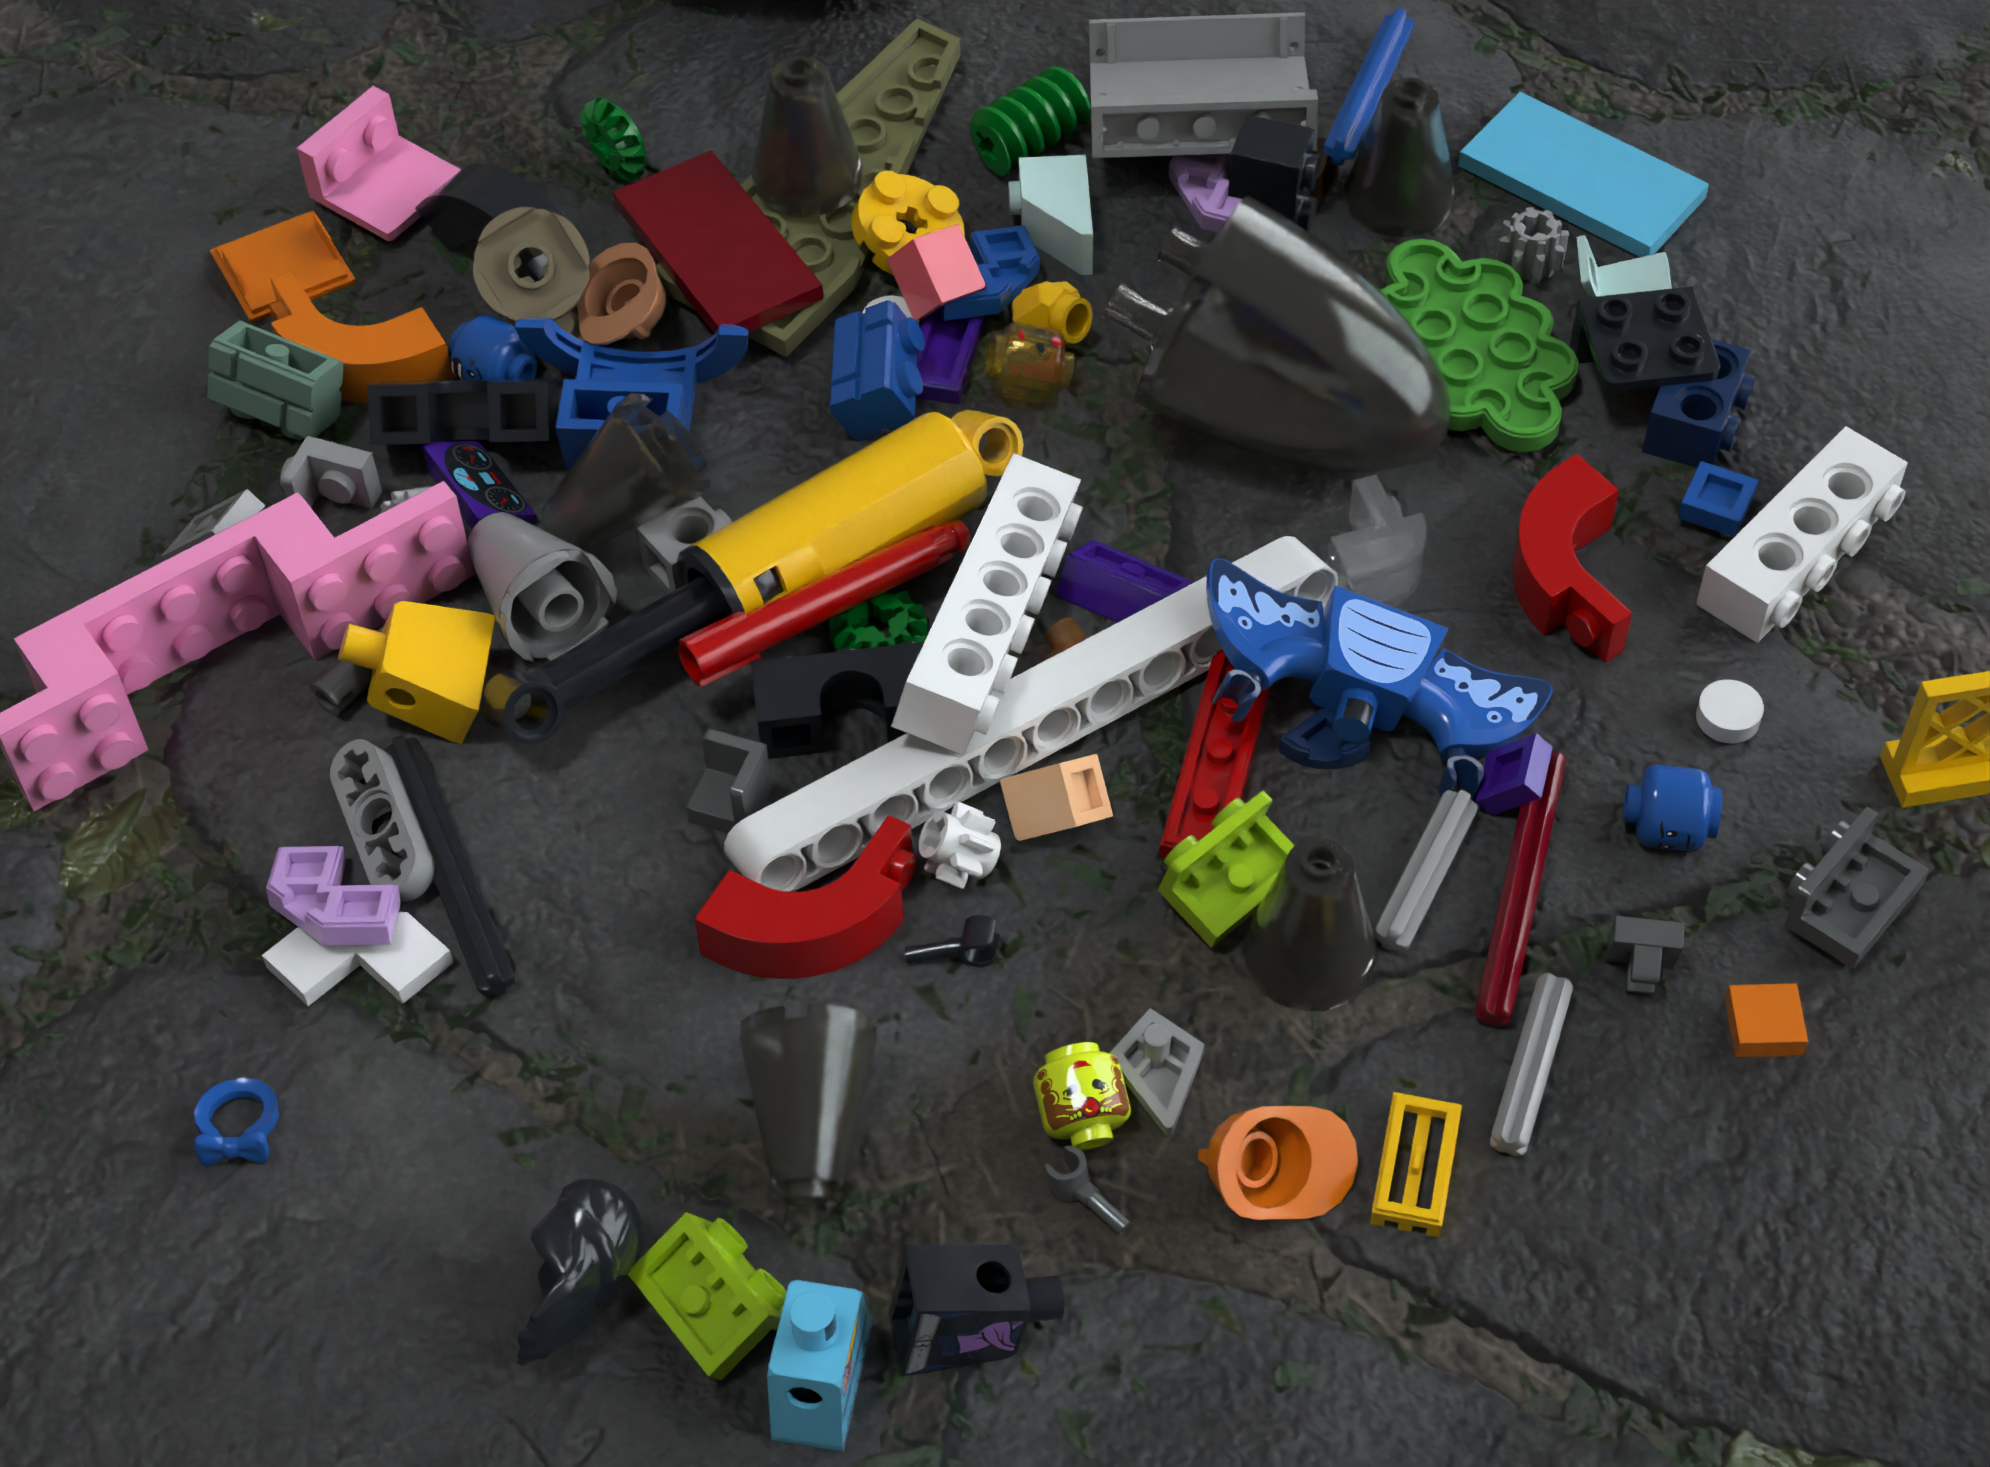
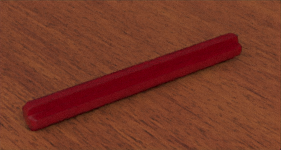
M1552 751L1542 798L1520 806L1475 1010V1017L1482 1024H1492L1500 1028L1507 1026L1511 1022L1566 764V758L1560 751Z

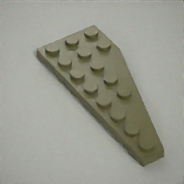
M916 18L741 184L742 188L823 284L824 299L749 332L748 338L787 357L856 288L872 251L864 241L859 246L853 236L851 227L853 209L864 189L873 182L876 175L880 172L887 170L907 175L961 55L960 38ZM658 262L656 264L657 275L666 290V295L696 310Z

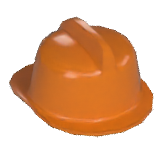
M1260 1106L1231 1115L1217 1127L1210 1139L1208 1148L1198 1150L1197 1154L1198 1160L1207 1165L1208 1175L1213 1186L1220 1193L1225 1205L1236 1215L1254 1220L1307 1219L1326 1214L1344 1199L1353 1185L1358 1165L1356 1141L1347 1124L1332 1111L1312 1106Z

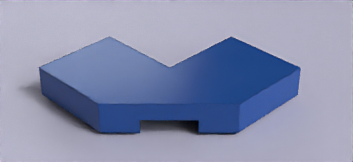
M1025 226L970 233V250L983 277L985 287L977 293L941 306L939 311L944 321L1000 314L1039 274L1040 256Z

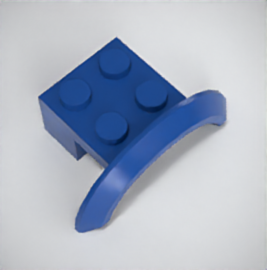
M551 318L520 319L515 322L514 326L521 342L534 355L554 368L576 376V380L564 379L556 422V432L566 470H585L598 466L654 469V473L684 474L696 383L706 382L725 374L740 362L748 346V330L745 327L733 324H721L714 335L696 346L658 352H637L611 349L599 345L594 346L561 329Z

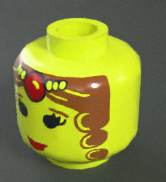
M1093 1042L1071 1044L1047 1053L1045 1056L1046 1064L1033 1077L1041 1120L1046 1133L1055 1139L1071 1140L1072 1146L1080 1150L1093 1149L1111 1143L1114 1140L1112 1130L1120 1127L1131 1114L1121 1065L1116 1056L1099 1051L1098 1044Z

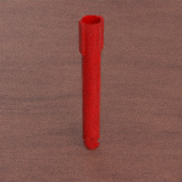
M960 520L945 522L935 528L932 525L749 613L738 611L679 639L681 663L693 680L694 685L702 687L751 663V661L760 659V652L951 561L953 553L957 551L963 552L968 549L971 544L970 532L967 526Z

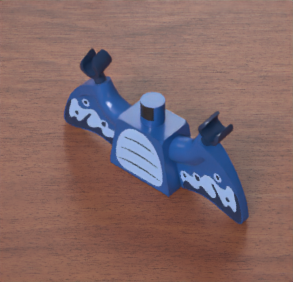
M1222 558L1214 559L1208 568L1206 592L1210 619L1224 653L1236 669L1229 671L1212 698L1213 705L1221 698H1228L1236 702L1238 708L1231 717V720L1239 722L1244 720L1261 690L1267 689L1279 679L1294 678L1310 681L1309 698L1315 705L1336 712L1332 728L1340 738L1346 741H1365L1370 736L1372 726L1383 731H1392L1403 715L1424 728L1432 736L1440 757L1447 761L1438 786L1440 797L1447 790L1454 792L1456 785L1471 794L1470 799L1474 801L1484 776L1483 766L1474 758L1485 756L1488 751L1511 743L1519 738L1538 718L1553 693L1552 686L1544 680L1488 671L1467 662L1446 648H1443L1433 660L1446 636L1447 627L1335 585L1323 609L1322 601L1291 596L1274 590Z

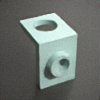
M1586 236L1576 237L1581 283L1587 297L1672 289L1669 262L1665 252L1597 267Z

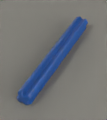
M1396 8L1393 15H1385L1323 146L1324 154L1333 157L1332 164L1343 166L1346 159L1352 160L1355 158L1415 27V21L1406 17L1405 9Z

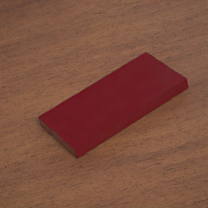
M712 150L613 192L616 209L714 333H716L721 324L745 327L749 333L824 299L823 284Z

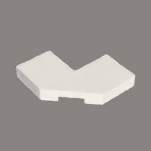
M408 912L398 913L390 945L323 946L297 927L262 955L266 968L307 1006H310L359 966H362L403 1004L454 963L450 950Z

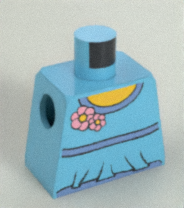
M790 1281L767 1375L772 1440L840 1452L844 1451L872 1327L863 1292L856 1289L808 1281ZM806 1388L815 1391L822 1397V1401L818 1403H805L798 1399L807 1394Z

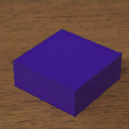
M1537 733L1488 751L1484 765V776L1479 786L1476 803L1490 815L1494 816L1542 798L1553 747Z

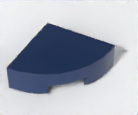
M1321 708L1280 738L1279 752L1291 761L1306 767L1339 769L1357 764L1369 757L1370 743L1367 740L1350 742L1340 738L1332 728L1336 713Z

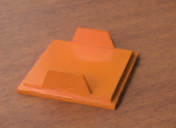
M314 211L304 213L210 250L214 261L251 324L271 316L269 304L277 301L270 278L292 270L310 300L356 283L353 274Z

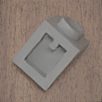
M310 436L305 438L295 456L286 460L280 475V486L285 493V497L288 498L299 492L310 508L318 495H321L337 503H351L372 509L382 493L372 452Z

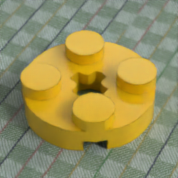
M887 170L882 171L864 189L853 209L851 217L853 236L859 246L864 241L867 247L875 253L872 262L880 269L893 275L887 258L911 240L959 224L965 236L963 220L957 210L959 199L948 187L942 185L934 186L923 179L910 175L897 174ZM898 220L912 223L917 228L915 234L906 232L905 224Z

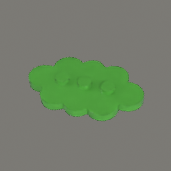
M1409 240L1396 246L1387 259L1385 273L1387 287L1377 291L1371 298L1367 317V327L1370 335L1379 344L1391 349L1389 367L1392 375L1401 384L1420 390L1419 405L1422 413L1433 424L1444 429L1464 431L1482 427L1485 433L1497 445L1519 452L1536 451L1551 444L1559 432L1562 414L1559 400L1568 396L1575 386L1578 359L1575 352L1565 342L1551 336L1554 319L1550 310L1540 302L1521 296L1523 283L1519 274L1510 265L1501 261L1479 258L1462 262L1457 254L1448 246L1435 240Z

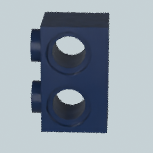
M1712 339L1720 361V370L1716 379L1660 386L1650 412L1642 452L1698 468L1701 461L1714 465L1719 449L1730 452L1741 417L1732 415L1734 408L1746 410L1756 376L1746 374L1751 349Z

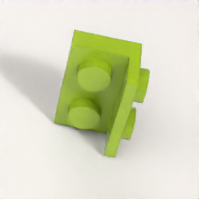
M686 1212L639 1259L628 1275L707 1376L722 1380L772 1329L778 1330L787 1292L767 1271L762 1268L756 1271L742 1254L748 1248L747 1243L729 1223L721 1218L711 1222Z

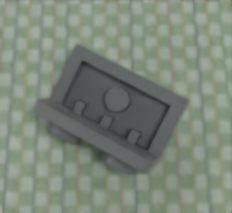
M1869 807L1863 810L1852 825L1842 820L1835 827L1823 846L1822 854L1825 855L1816 867L1809 862L1805 863L1794 876L1786 891V896L1791 898L1793 902L1784 926L1852 969L1858 965L1922 887L1929 872V868L1872 834L1879 813Z

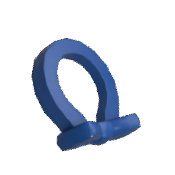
M242 1077L225 1080L211 1087L200 1097L194 1109L195 1124L199 1135L196 1136L193 1144L200 1163L203 1166H211L219 1163L224 1158L233 1159L242 1157L249 1162L266 1163L269 1157V1145L266 1137L274 1129L279 1118V1104L274 1091L268 1084L258 1079ZM252 1098L263 1105L264 1110L261 1117L239 1137L224 1138L211 1123L215 1110L232 1099Z

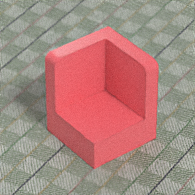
M959 224L915 238L887 258L909 311L915 320L925 318L944 304L977 293L985 287L983 277Z

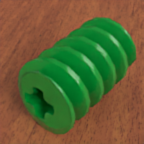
M1051 66L1041 71L1039 76L1026 80L1022 86L1011 89L1007 92L1006 96H1001L991 101L989 107L985 106L975 111L970 121L972 142L983 164L994 175L999 177L1006 176L1010 173L1011 165L1019 166V158L1028 157V155L1033 157L1043 153L1045 145L1049 147L1059 143L1061 135L1069 136L1075 133L1078 127L1077 122L1088 125L1091 119V106L1082 84L1065 69Z

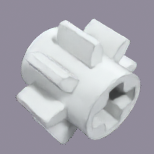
M959 801L955 803L951 815L943 811L935 812L926 821L919 838V852L924 858L928 859L924 867L925 871L935 874L937 880L960 889H964L968 875L977 879L986 877L995 867L1001 849L999 836L991 832L996 823L995 820L984 816L983 811Z

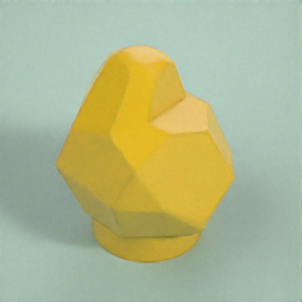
M1046 281L1023 289L1012 303L1013 322H1016V326L1024 330V333L1036 343H1042L1044 348L1053 347L1050 343V337L1055 336L1053 332L1048 331L1047 333L1045 330L1044 334H1038L1035 331L1037 328L1020 325L1021 323L1058 330L1064 338V345L1080 342L1087 335L1091 327L1093 314L1090 303L1086 299L1081 298L1078 290L1066 281L1054 283Z

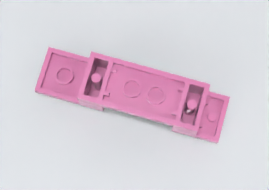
M443 481L334 538L299 492L14 638L37 694L0 713V746L23 796L33 811L68 796L75 789L112 769L126 765L131 759L148 751L145 739L127 697L128 694L147 687L162 676L191 661L202 658L213 649L248 631L257 629L263 623L278 615L282 616L316 661L332 651L340 649L348 623L374 630L386 623L394 603L400 601L424 603L443 592L456 588L461 582L474 576L475 572L469 555V547L457 496Z

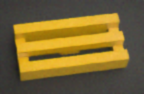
M1393 1092L1370 1224L1384 1227V1221L1387 1220L1399 1223L1398 1230L1412 1232V1227L1417 1226L1427 1228L1426 1235L1440 1238L1462 1109L1461 1104ZM1405 1111L1418 1115L1403 1201L1400 1204L1390 1202L1388 1199ZM1431 1117L1445 1119L1431 1206L1430 1209L1416 1207Z

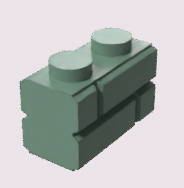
M239 320L214 338L209 346V369L212 371L208 375L207 398L230 407L231 412L240 418H257L280 427L281 432L289 438L305 439L307 436L315 438L334 423L340 415L342 392L339 391V388L342 386L344 362Z

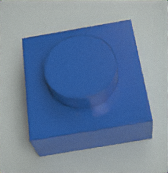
M1701 461L1681 502L1678 519L1735 537L1754 499L1759 480Z

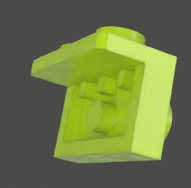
M1264 790L1246 804L1240 798L1233 800L1214 818L1211 823L1214 829L1200 841L1193 835L1188 836L1164 860L1168 869L1158 888L1159 893L1211 948L1303 874L1310 863L1265 815L1273 800Z

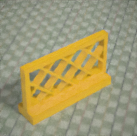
M1990 671L1921 682L1901 739L1885 742L1880 755L1902 808L1990 794ZM1960 700L1941 713L1935 711L1938 703ZM1983 710L1987 712L1964 728L1959 726Z

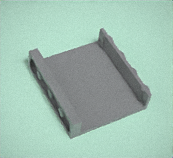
M1305 12L1089 20L1092 158L1230 154L1247 114L1315 129L1313 151H1317L1318 96L1317 90L1309 89L1305 63ZM1296 42L1298 45L1291 47L1290 43ZM1100 48L1104 49V52L1101 54L1096 52Z

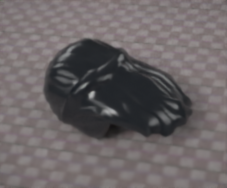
M578 1179L563 1188L556 1206L533 1228L531 1241L539 1256L544 1260L537 1277L542 1296L545 1300L530 1315L526 1327L519 1332L518 1343L520 1349L517 1355V1363L524 1366L537 1359H546L552 1352L572 1342L590 1323L595 1309L602 1306L606 1301L613 1299L618 1287L641 1255L644 1228L640 1213L633 1200L618 1186L597 1179Z

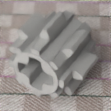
M1534 207L1525 208L1523 213H1515L1511 217V221L1504 220L1501 237L1498 241L1496 260L1510 265L1519 274L1521 280L1530 281L1531 284H1538L1544 277L1549 279L1554 271L1562 270L1569 232L1562 230L1561 221L1554 219L1553 212L1547 209L1544 212L1534 210Z

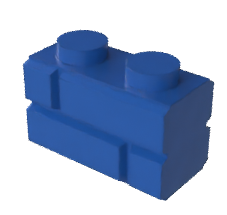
M890 300L865 308L864 314L857 311L835 319L829 411L849 435L859 441L882 434L883 428L893 430L914 420L915 396L923 391L922 378L917 368V352L924 349L922 330L914 318H907L899 306Z

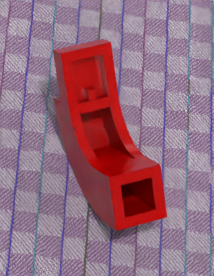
M1575 454L1549 471L1536 484L1525 501L1515 544L1512 579L1515 593L1523 611L1543 636L1564 625L1571 637L1579 645L1588 647L1606 663L1624 651L1632 612L1581 566L1575 553L1611 529L1619 490L1582 457Z
M888 815L850 870L838 880L815 890L803 892L779 891L729 870L694 919L700 955L732 970L771 979H796L822 975L844 968L869 955L881 946L904 921L902 890L910 882L917 865V855L913 854L911 825Z

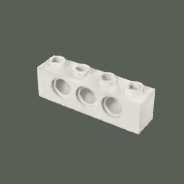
M1845 426L1706 565L1696 605L1756 643L1775 625L1784 628L1797 613L1802 603V597L1810 589L1818 592L1827 584L1836 569L1837 561L1845 553L1849 556H1854L1861 549L1871 532L1872 525L1879 518L1883 521H1888L1895 514L1905 497L1906 491L1900 485L1908 462Z

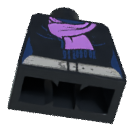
M1011 1244L906 1246L888 1311L900 1377L1008 1359L1017 1354L1027 1322L1063 1318L1064 1293L1059 1276L1025 1278L1020 1252Z

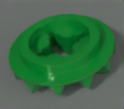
M597 97L584 104V111L580 113V122L584 127L582 136L589 142L591 147L590 153L595 154L599 159L601 168L604 170L608 169L612 177L618 181L626 180L630 183L642 176L646 169L645 146L632 119L619 106L605 98Z
M907 590L898 594L886 591L829 619V634L835 651L846 648L865 649L897 645L907 641L925 642L928 636V624L923 604L912 602ZM868 617H878L882 623H888L889 638H886L884 633L879 632L876 627H868Z

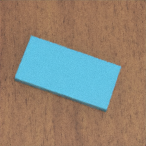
M1519 92L1460 151L1458 163L1459 167L1543 209L1553 212V214L1638 257L1655 254L1706 199L1709 183L1522 92Z

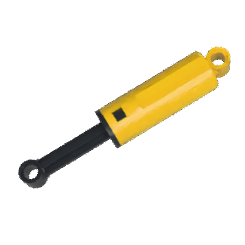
M974 410L959 412L951 419L939 412L925 413L680 551L677 557L678 571L683 586L541 667L534 666L526 672L509 669L496 674L488 681L482 692L481 707L484 717L492 726L523 743L537 744L549 739L557 732L565 711L680 645L679 639L738 611L749 613L927 527L934 525L935 528L942 523L959 520L978 509L987 496L985 475L997 477L1003 475L1013 453L1022 456L1024 443L1021 431L1016 423L1006 417ZM986 432V446L980 453L979 442L982 435ZM530 693L531 703L527 713L515 720L513 714L515 704L523 695Z

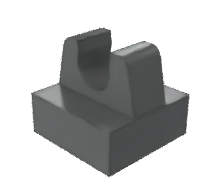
M1623 916L1615 917L1607 937L1606 962L1626 964V992L1654 994V987L1660 981L1661 968L1674 969L1683 950L1685 923Z

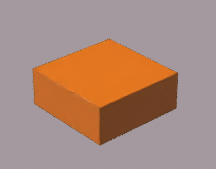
M1797 983L1729 985L1725 996V1004L1735 1057L1804 1055L1808 1038Z

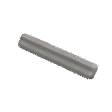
M1447 790L1442 794L1373 929V937L1381 942L1383 949L1389 952L1393 949L1404 952L1410 947L1477 813V804L1470 799L1471 794L1460 790L1457 793Z
M1545 973L1537 978L1492 1129L1490 1144L1497 1152L1521 1156L1527 1151L1573 991L1572 983L1565 977H1556L1550 973Z

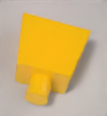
M408 601L396 602L390 611L382 632L348 623L341 642L338 660L373 669L367 701L371 707L447 740L462 744L479 711L495 616L484 612Z

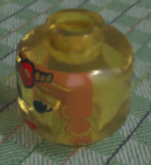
M1013 322L1005 327L1002 334L994 333L992 335L986 356L985 377L988 380H993L995 390L1002 397L1043 404L1053 399L1059 386H1069L1074 369V354L1065 352L1064 338L1058 330Z

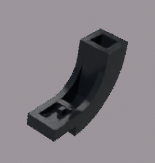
M482 163L466 166L415 207L451 252L466 240H479L483 229L494 218L514 208L534 207L535 209H545L570 221L552 201L521 177L503 168ZM529 250L522 252L519 255L522 265L518 268L519 272L524 277L530 276L534 282L541 280L544 277L542 267L548 263L547 257L544 254L534 257Z

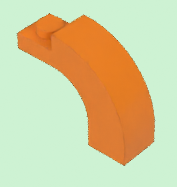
M292 270L270 278L277 301L269 304V310L274 321L271 322L273 333L344 362L342 386L339 388V391L342 392L341 401L368 404L367 385L381 381L454 380L446 342L423 307L378 324L365 326L345 325L326 318L314 307Z

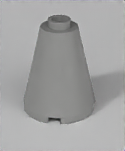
M499 512L488 515L475 525L468 538L470 558L504 640L523 659L534 662L532 658H548L551 661L606 629L609 622L604 616L610 600L614 604L616 603L617 590L612 574L597 557L509 513Z

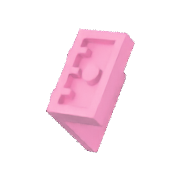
M375 86L368 89L297 147L309 197L387 241L397 238L418 220L421 215L415 207L461 171L458 167L399 136L390 95Z

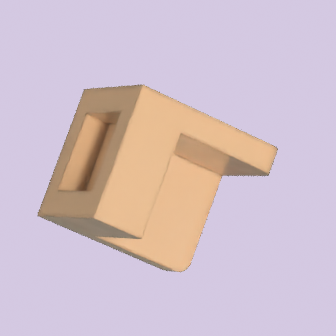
M1097 754L999 779L1013 833L1018 841L1081 826L1113 816Z

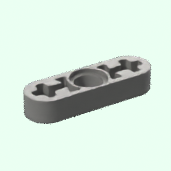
M353 740L344 745L335 755L330 768V780L371 885H398L401 902L415 900L428 889L435 872L433 855L393 757L367 740ZM364 777L366 783L371 785L373 788L370 789L365 785L361 784L359 781H361ZM391 805L392 815L388 825L381 832L373 835L372 823L376 814L382 808ZM394 851L406 859L400 864L398 857L390 852Z

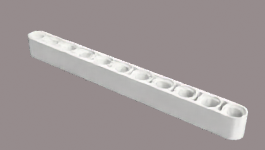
M1291 536L1276 539L1232 563L1274 590L1291 596L1322 601L1323 607L1326 605L1335 585L1337 586L1338 584L1336 572L1299 540ZM1207 576L1011 678L1004 694L992 690L991 695L1000 698V702L986 735L974 731L964 755L906 733L741 820L727 835L724 843L726 856L742 876L772 889L795 892L858 858L888 815L910 824L912 829L927 821L935 812H944L952 808L956 802L965 801L1000 782L999 779L1009 777L1206 672L1210 668L1212 657L1216 655L1217 649L1218 651L1222 649L1214 631L1207 605Z

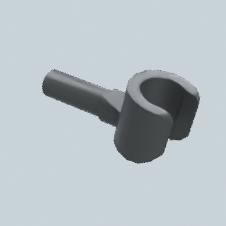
M1065 1146L1063 1148L1065 1162L1072 1170V1173L1059 1174L1055 1172L1052 1166L1046 1163L1045 1169L1050 1192L1056 1199L1062 1202L1079 1200L1083 1205L1088 1206L1118 1235H1122L1129 1228L1131 1222L1106 1200L1090 1182L1085 1154L1074 1146Z

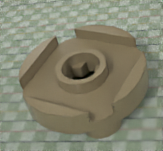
M518 207L498 215L483 229L474 252L473 276L481 296L498 314L514 322L520 319L537 317L551 318L553 321H556L568 314L580 302L589 284L590 258L581 234L565 217L545 209ZM529 250L534 257L541 254L547 257L548 263L542 267L544 277L541 280L534 282L530 276L522 279L517 276L515 270L522 265L519 255L524 251Z

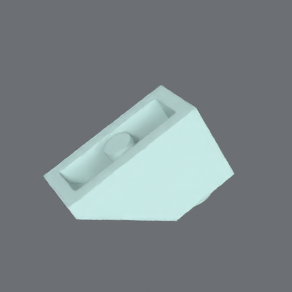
M1086 155L1019 158V181L1008 182L1010 215H1021V226H1025L1034 246L1080 275H1093V229Z

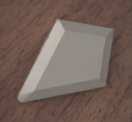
M1149 1008L1110 1053L1116 1056L1121 1065L1125 1084L1162 1132L1169 1136L1173 1134L1202 1059L1205 1044Z

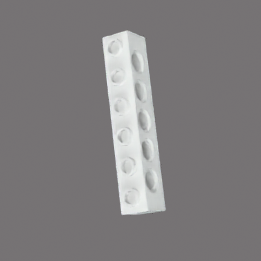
M1013 453L907 678L892 727L962 755L965 754L974 731L984 735L987 734L1000 702V698L992 696L991 692L995 690L1002 694L1005 693L1018 658L1008 653L1010 650L1019 654L1022 653L1035 621L1034 618L1025 614L1027 611L1036 615L1039 614L1052 581L1042 577L1044 573L1055 577L1068 544L1058 539L1061 537L1070 541L1080 518L1083 507L1073 503L1081 479Z

